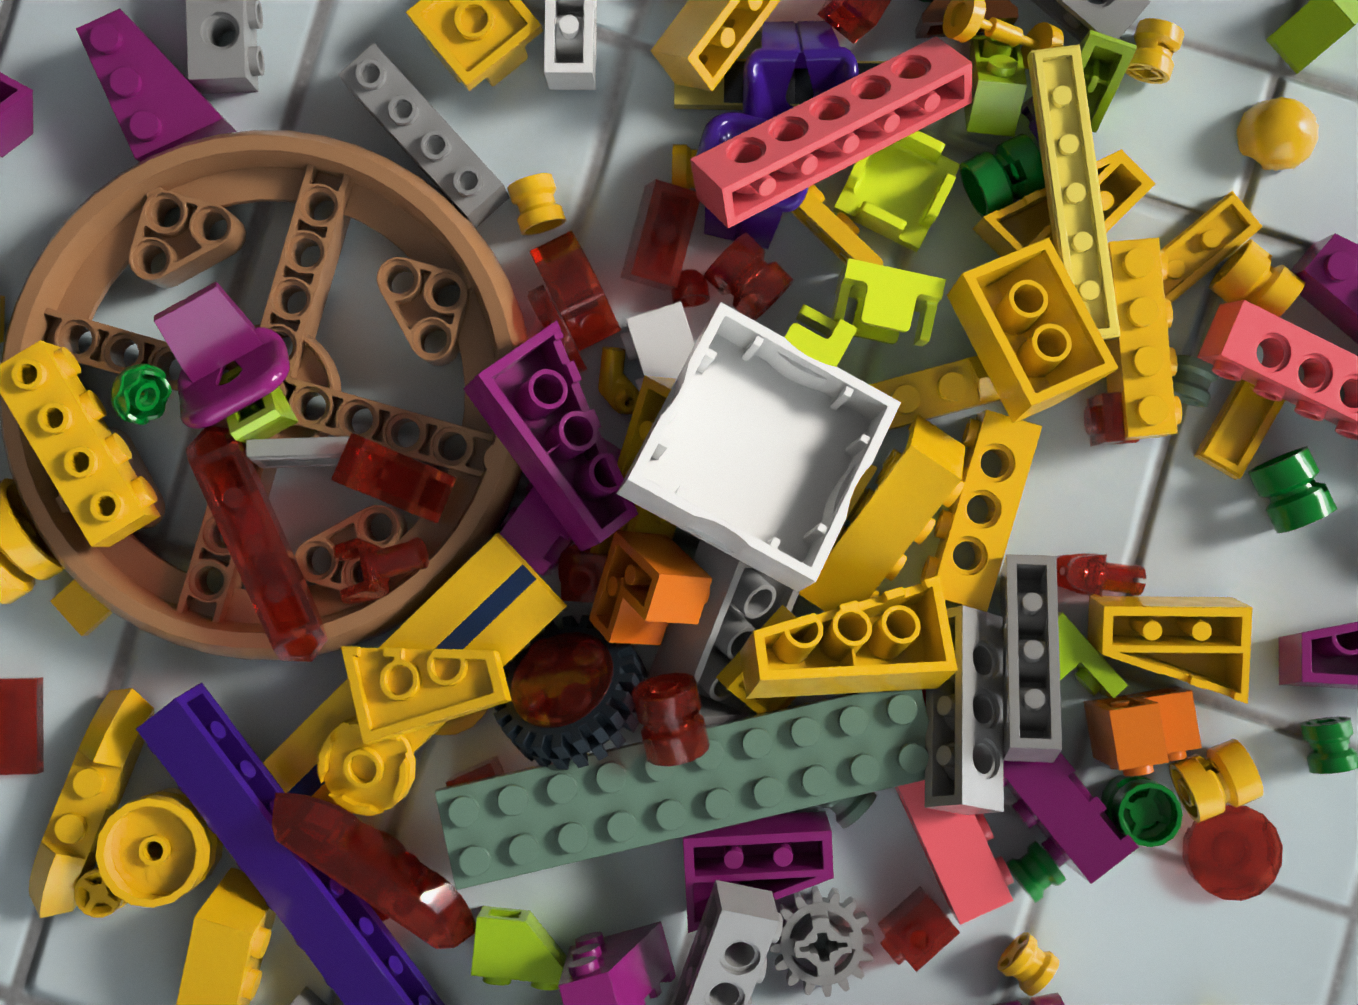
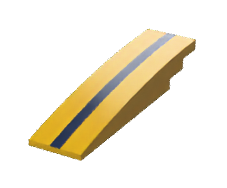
M497 533L379 648L494 650L500 653L504 667L567 605L502 535ZM348 678L263 762L321 841L351 814L332 801L328 796L330 791L326 788L325 782H320L317 774V753L324 737L343 721L357 717ZM447 721L403 734L410 742L413 753L424 745Z

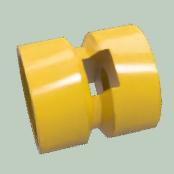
M1250 239L1223 264L1208 287L1227 303L1246 300L1280 317L1299 296L1305 282L1284 265L1272 267V255Z
M1231 739L1209 748L1206 758L1193 754L1185 759L1171 763L1169 766L1170 776L1176 793L1187 813L1197 823L1222 814L1225 811L1226 803L1237 808L1264 795L1261 777L1256 765L1245 747L1236 739Z

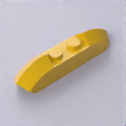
M978 355L869 384L901 402L888 431L910 425L917 414L926 420L1001 401Z
M133 688L109 691L95 713L80 743L41 840L30 875L29 896L40 918L72 912L77 906L74 894L78 880L95 867L97 862L95 855L98 835L109 816L117 811L145 742L136 728L154 715V707Z

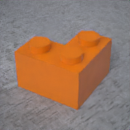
M617 530L613 536L589 620L609 643L661 645L666 627L670 623L698 624L703 607L710 596V585L713 578L667 535Z
M1174 686L1119 695L1114 699L1107 697L1083 701L1093 758L1109 765L1110 769L1123 770L1124 776H1141L1153 773V765L1187 758L1186 751L1202 748L1192 690Z

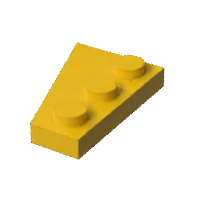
M341 646L363 744H374L512 701L500 653L494 650H432Z

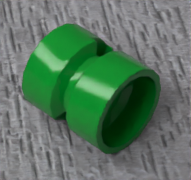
M1021 133L997 145L995 155L984 151L959 165L960 177L965 192L972 206L981 217L1013 204V198L1021 200L1025 196L1045 188L1041 154L1034 142L1026 134Z
M1308 446L1284 453L1248 471L1259 497L1270 499L1271 503L1265 510L1276 533H1285L1304 527L1337 510V506L1326 484L1315 482L1314 480L1319 473V469Z
M1118 775L1108 782L1102 792L1101 802L1107 808L1104 811L1119 832L1125 836L1129 834L1138 845L1147 847L1164 845L1174 838L1181 827L1183 814L1181 804L1175 794L1165 786L1143 775Z

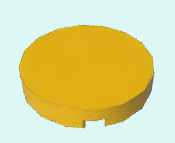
M357 717L343 721L327 734L317 753V774L320 782H325L326 788L330 791L328 796L336 805L352 814L373 816L391 809L408 794L415 779L416 759L408 739L404 735H400L374 744H363Z

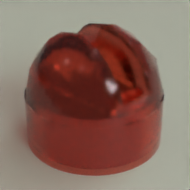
M685 269L674 277L671 285L673 304L681 301L683 308L703 305L710 300L707 280L699 271Z

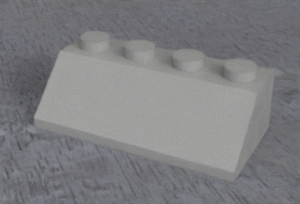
M701 539L693 560L713 578L710 585L709 599L703 607L698 624L670 623L666 627L662 643L658 648L648 678L646 679L650 686L649 696H642L672 729L719 724L748 716L751 708L730 692L716 676L741 650L752 632L760 629L781 605H784L791 612L799 592Z

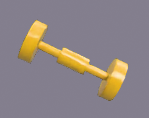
M951 0L943 18V32L945 36L955 41L967 42L981 28L984 30L985 36L1012 47H1016L1018 44L1022 45L1021 52L1026 69H1029L1027 55L1030 51L1062 47L1064 44L1062 30L1047 22L1036 24L1025 36L1023 35V30L1017 26L995 17L989 20L984 19L986 11L985 0Z

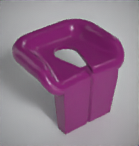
M217 282L208 285L186 299L154 315L156 326L182 368L177 381L180 399V418L183 424L189 428H205L222 421L273 392L283 383L289 373L290 362L284 340L273 330L264 327L255 328ZM234 361L242 369L241 373L229 383L219 385L226 365Z

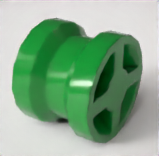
M1034 841L1027 847V853L1020 859L1012 858L1006 862L1010 873L1035 904L1043 898L1044 890L1051 885L1059 886L1066 881L1063 873L1037 841Z

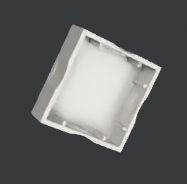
M720 302L700 333L616 494L799 592L817 581L847 518L853 491L861 476L872 465L901 402L838 367L819 362L807 356L783 336Z

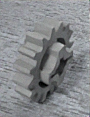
M817 886L812 887L811 898L807 900L799 892L793 893L796 906L792 909L782 903L779 906V911L784 918L779 941L776 944L771 943L770 952L782 953L774 960L776 970L782 971L789 968L786 976L787 984L793 986L800 979L803 980L804 992L807 995L813 992L815 985H820L825 997H830L832 984L838 983L845 992L850 989L847 980L849 975L852 974L860 979L865 976L859 965L860 960L865 962L873 960L872 952L864 947V944L875 941L872 930L861 929L869 922L865 911L853 914L857 906L855 899L850 896L843 903H840V895L836 888L830 890L827 898L821 896ZM827 911L840 915L848 922L850 927H846L845 924L836 925L829 919ZM809 914V918L800 929H793L803 916ZM824 932L828 937V940L825 942V948L817 949L815 945L818 938L817 934ZM845 953H849L847 958L834 968L840 957ZM796 955V958L808 959L815 965V971L799 964L793 956Z

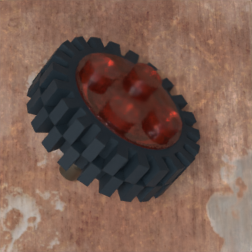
M573 615L562 617V629L560 630L552 620L544 628L545 636L540 638L537 635L530 641L531 645L526 650L523 648L515 656L517 659L515 663L509 662L503 667L512 701L494 706V709L497 711L493 713L494 717L501 726L502 731L517 749L531 762L535 759L540 766L548 767L552 762L558 770H568L571 758L578 768L589 765L587 753L590 751L593 752L599 761L609 755L603 744L611 740L617 748L621 747L626 740L619 730L624 727L634 733L639 723L632 712L644 714L647 708V704L642 696H649L650 686L645 678H648V673L641 658L631 644L609 643L590 622V615H582L579 624Z

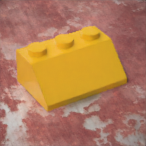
M1049 237L962 273L947 294L1012 423L1062 402L1118 369L1113 356Z

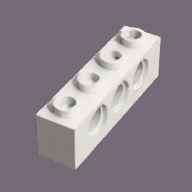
M545 0L544 74L549 90H596L597 0Z

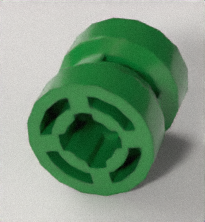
M1324 717L1301 723L1303 739L1313 749L1307 755L1310 773L1333 774L1352 771L1358 768V753L1354 748L1348 746L1350 744V737L1354 734L1351 717Z

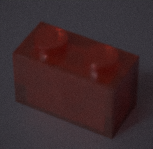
M658 179L645 185L620 278L664 291L677 288L700 203L697 199L696 191Z

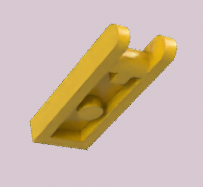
M815 185L810 186L801 205L791 211V213L843 263L846 264L848 258L883 265V260L857 236L860 232L857 225L842 212L835 215L823 204L825 200L823 193Z

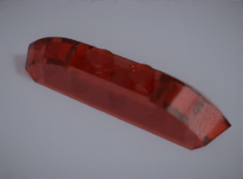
M205 427L186 448L188 462L268 640L281 661L312 662L328 641L312 594L252 461L246 457V450L243 444L232 437L229 428Z
M275 793L272 828L275 840L435 949L455 948L475 934L476 923L461 894L443 876L421 863L415 855L405 852L382 836L376 828L363 823L355 815L333 803L307 795Z

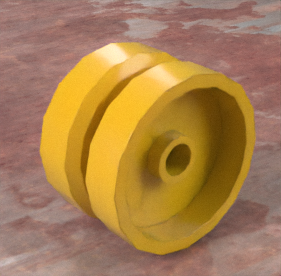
M4 478L0 481V603L11 604L32 591L35 585V578L38 580H49L65 569L59 564L39 536L21 502L13 479Z
M167 788L133 800L109 816L98 835L95 857L100 877L115 896L131 905L154 908L175 902L211 876L222 858L223 843L209 829L204 818L180 789Z

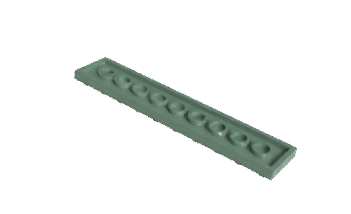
M922 689L848 693L628 744L619 748L607 749L606 751L609 756L600 761L593 753L587 754L589 765L578 768L570 758L568 770H558L551 762L548 767L538 765L436 789L435 797L455 888L460 890L925 780V768L929 759L928 752L925 749V736L929 719Z

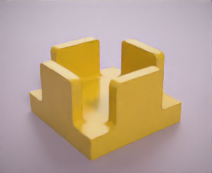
M420 0L406 11L408 18L423 35L431 51L458 83L462 82L468 91H471L485 78L492 87L498 84L527 60L526 45L543 32L540 22L521 0Z

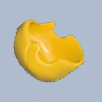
M1279 97L1257 102L1243 113L1238 125L1239 150L1242 155L1249 156L1257 161L1263 170L1295 169L1311 156L1318 141L1319 125L1316 123V117L1311 110L1296 99Z

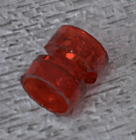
M745 232L721 253L703 277L721 295L732 294L734 296L732 306L741 314L756 321L785 293L794 282V279L776 261L767 263L764 260L766 251Z
M667 673L651 677L634 687L632 698L637 719L640 724L644 725L640 733L648 762L657 766H676L700 758L708 751L710 742L705 719L699 714L702 705L697 681L694 676L687 673Z

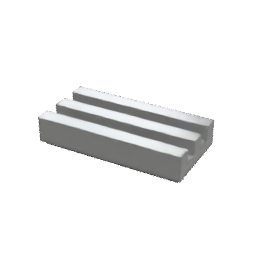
M349 436L246 440V457L261 468L356 465V463H359V446L353 440H350Z

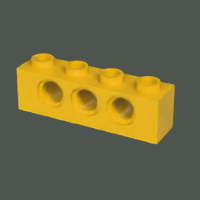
M987 409L978 413L976 420L969 418L961 443L967 447L961 480L965 483V486L956 501L949 507V511L942 509L934 531V537L940 538L935 557L930 555L927 557L920 579L922 583L925 579L940 575L945 601L984 612L988 611L1042 426L1023 420L1012 423L1009 416ZM986 451L997 454L1001 460L1002 468L995 478L986 475L981 468V458ZM974 496L982 498L988 506V515L980 524L973 522L967 514L968 502ZM961 542L968 543L975 553L974 562L969 568L964 570L959 568L953 560V551Z

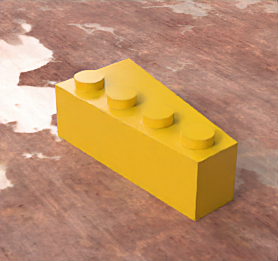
M919 414L916 415L908 427L910 433L904 451L901 453L893 448L875 480V484L878 485L877 489L873 491L870 488H865L847 518L851 523L848 527L842 526L817 581L804 588L801 594L799 593V595L825 612L836 609L844 603L855 600L860 602L879 596V592L876 590L885 577L892 581L898 575L907 560V556L904 553L914 541L920 545L930 534L936 522L932 517L942 504L949 508L959 497L965 486V483L961 481L965 445Z
M940 575L925 579L920 584L904 589L902 586L885 591L880 596L857 602L855 600L844 603L836 609L817 615L811 613L754 630L740 650L746 699L938 689L958 671Z

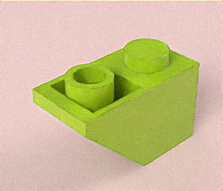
M975 35L971 39L969 60L972 62V103L964 107L966 130L973 133L1014 137L1027 88L1020 44L1012 47L987 36Z
M483 906L476 920L471 976L483 977L482 981L490 985H509L512 980L531 982V987L539 990L559 989L558 984L567 955L530 910Z

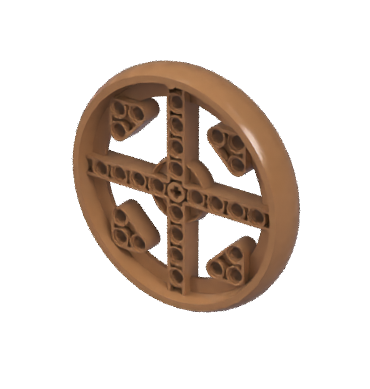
M249 130L223 133L189 141L152 155L121 172L85 200L48 241L30 270L13 309L5 336L1 363L41 340L61 348H67L80 364L120 374L127 368L124 362L126 349L136 344L139 355L133 365L149 364L160 368L165 372L166 380L169 382L171 389L178 391V379L172 380L169 373L170 365L176 358L165 341L92 321L98 306L109 288L128 264H130L131 270L136 276L160 288L169 289L178 286L242 249L246 241L244 224L225 207L254 202L296 203L261 324L254 325V327L268 328L275 331L281 338L290 337L292 340L293 349L289 355L290 370L280 388L299 422L268 439L328 437L329 435L336 437L349 436L350 440L360 444L448 468L449 471L441 488L415 525L407 532L406 519L399 510L383 505L366 507L308 539L298 547L294 556L296 571L303 579L316 585L279 591L242 589L277 468H261L246 457V443L236 441L232 437L227 418L214 425L205 427L211 438L223 449V453L187 572L156 555L133 534L111 547H91L1 394L0 421L2 440L10 473L27 514L39 536L59 564L87 593L111 612L132 625L170 643L223 657L244 660H288L314 657L339 651L341 646H355L383 635L404 623L493 537L507 513L523 472L466 393L464 395L462 426L342 392L336 365L327 350L315 338L350 219L357 220L380 233L409 257H393L386 260L377 272V284L411 348L427 363L433 366L450 364L456 359L460 351L466 386L477 374L529 340L523 314L510 281L494 252L474 225L455 205L421 177L386 157L358 145L327 136L289 130ZM333 201L334 210L331 216L325 220H315L314 212L316 207L321 202ZM179 207L180 218L178 222L173 226L165 227L164 220L167 212ZM226 220L227 230L224 236L212 241L210 238L212 226L218 221ZM319 246L320 257L313 266L302 267L301 256L303 252L309 247ZM165 253L167 258L166 265L160 272L152 274V260L158 254ZM411 272L414 277L412 287L405 293H394L392 289L394 278L399 273ZM448 285L458 286L460 288L459 300L449 307L440 306L438 303L440 290ZM305 292L307 299L304 308L298 313L290 314L287 307L290 297L294 293ZM436 330L444 331L447 336V343L444 349L435 354L427 353L424 347L427 335ZM90 331L92 344L87 351L80 353L78 348L79 339L85 332ZM232 361L226 365L225 370L230 371L238 367V365ZM322 396L326 403V410L319 419L311 421L306 412L307 404L313 397ZM369 409L373 417L372 425L365 433L357 434L353 429L352 419L359 410ZM415 422L419 427V438L414 445L403 447L398 440V431L405 423ZM108 427L112 434L117 433L126 442L132 453V459L128 461L137 477L143 476L157 495L158 501L154 505L161 517L141 529L155 527L165 515L166 505L163 496L131 438L120 429ZM453 435H462L467 444L464 455L458 460H448L443 451L446 440ZM246 475L251 482V492L244 500H239L234 493V483L240 476ZM385 514L392 522V532L389 537L380 541L373 536L371 523L376 516ZM228 521L233 522L238 531L237 539L230 547L225 546L220 537V530ZM320 547L327 549L332 558L331 566L324 574L317 572L312 565V556ZM366 560L373 562L379 572L376 583L371 587L364 586L358 578V569ZM214 567L219 569L224 578L223 586L218 593L212 592L206 582L209 571Z

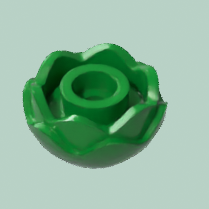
M137 364L127 367L115 378L111 387V404L117 415L125 422L145 425L164 414L172 389L166 380V374L163 370L149 364Z

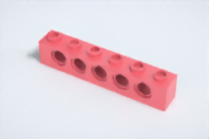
M935 36L691 158L697 199L727 228H730L971 104L972 62Z
M1246 300L1219 305L1197 358L1212 364L1213 368L1211 371L1214 374L1232 381L1243 379L1255 385L1253 392L1257 395L1273 401H1282L1284 399L1296 405L1294 411L1297 414L1315 421H1323L1325 419L1337 425L1335 432L1358 440L1357 355ZM1258 345L1263 349L1262 363L1258 361L1256 354ZM1300 365L1304 370V379L1302 383L1298 376ZM1341 386H1342L1343 389H1344V400H1343V402L1341 401V398H1340V389H1341Z

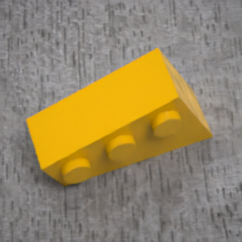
M231 867L194 917L176 1005H249L258 990L262 977L260 967L271 938V930L276 913L268 907L263 896L242 870Z

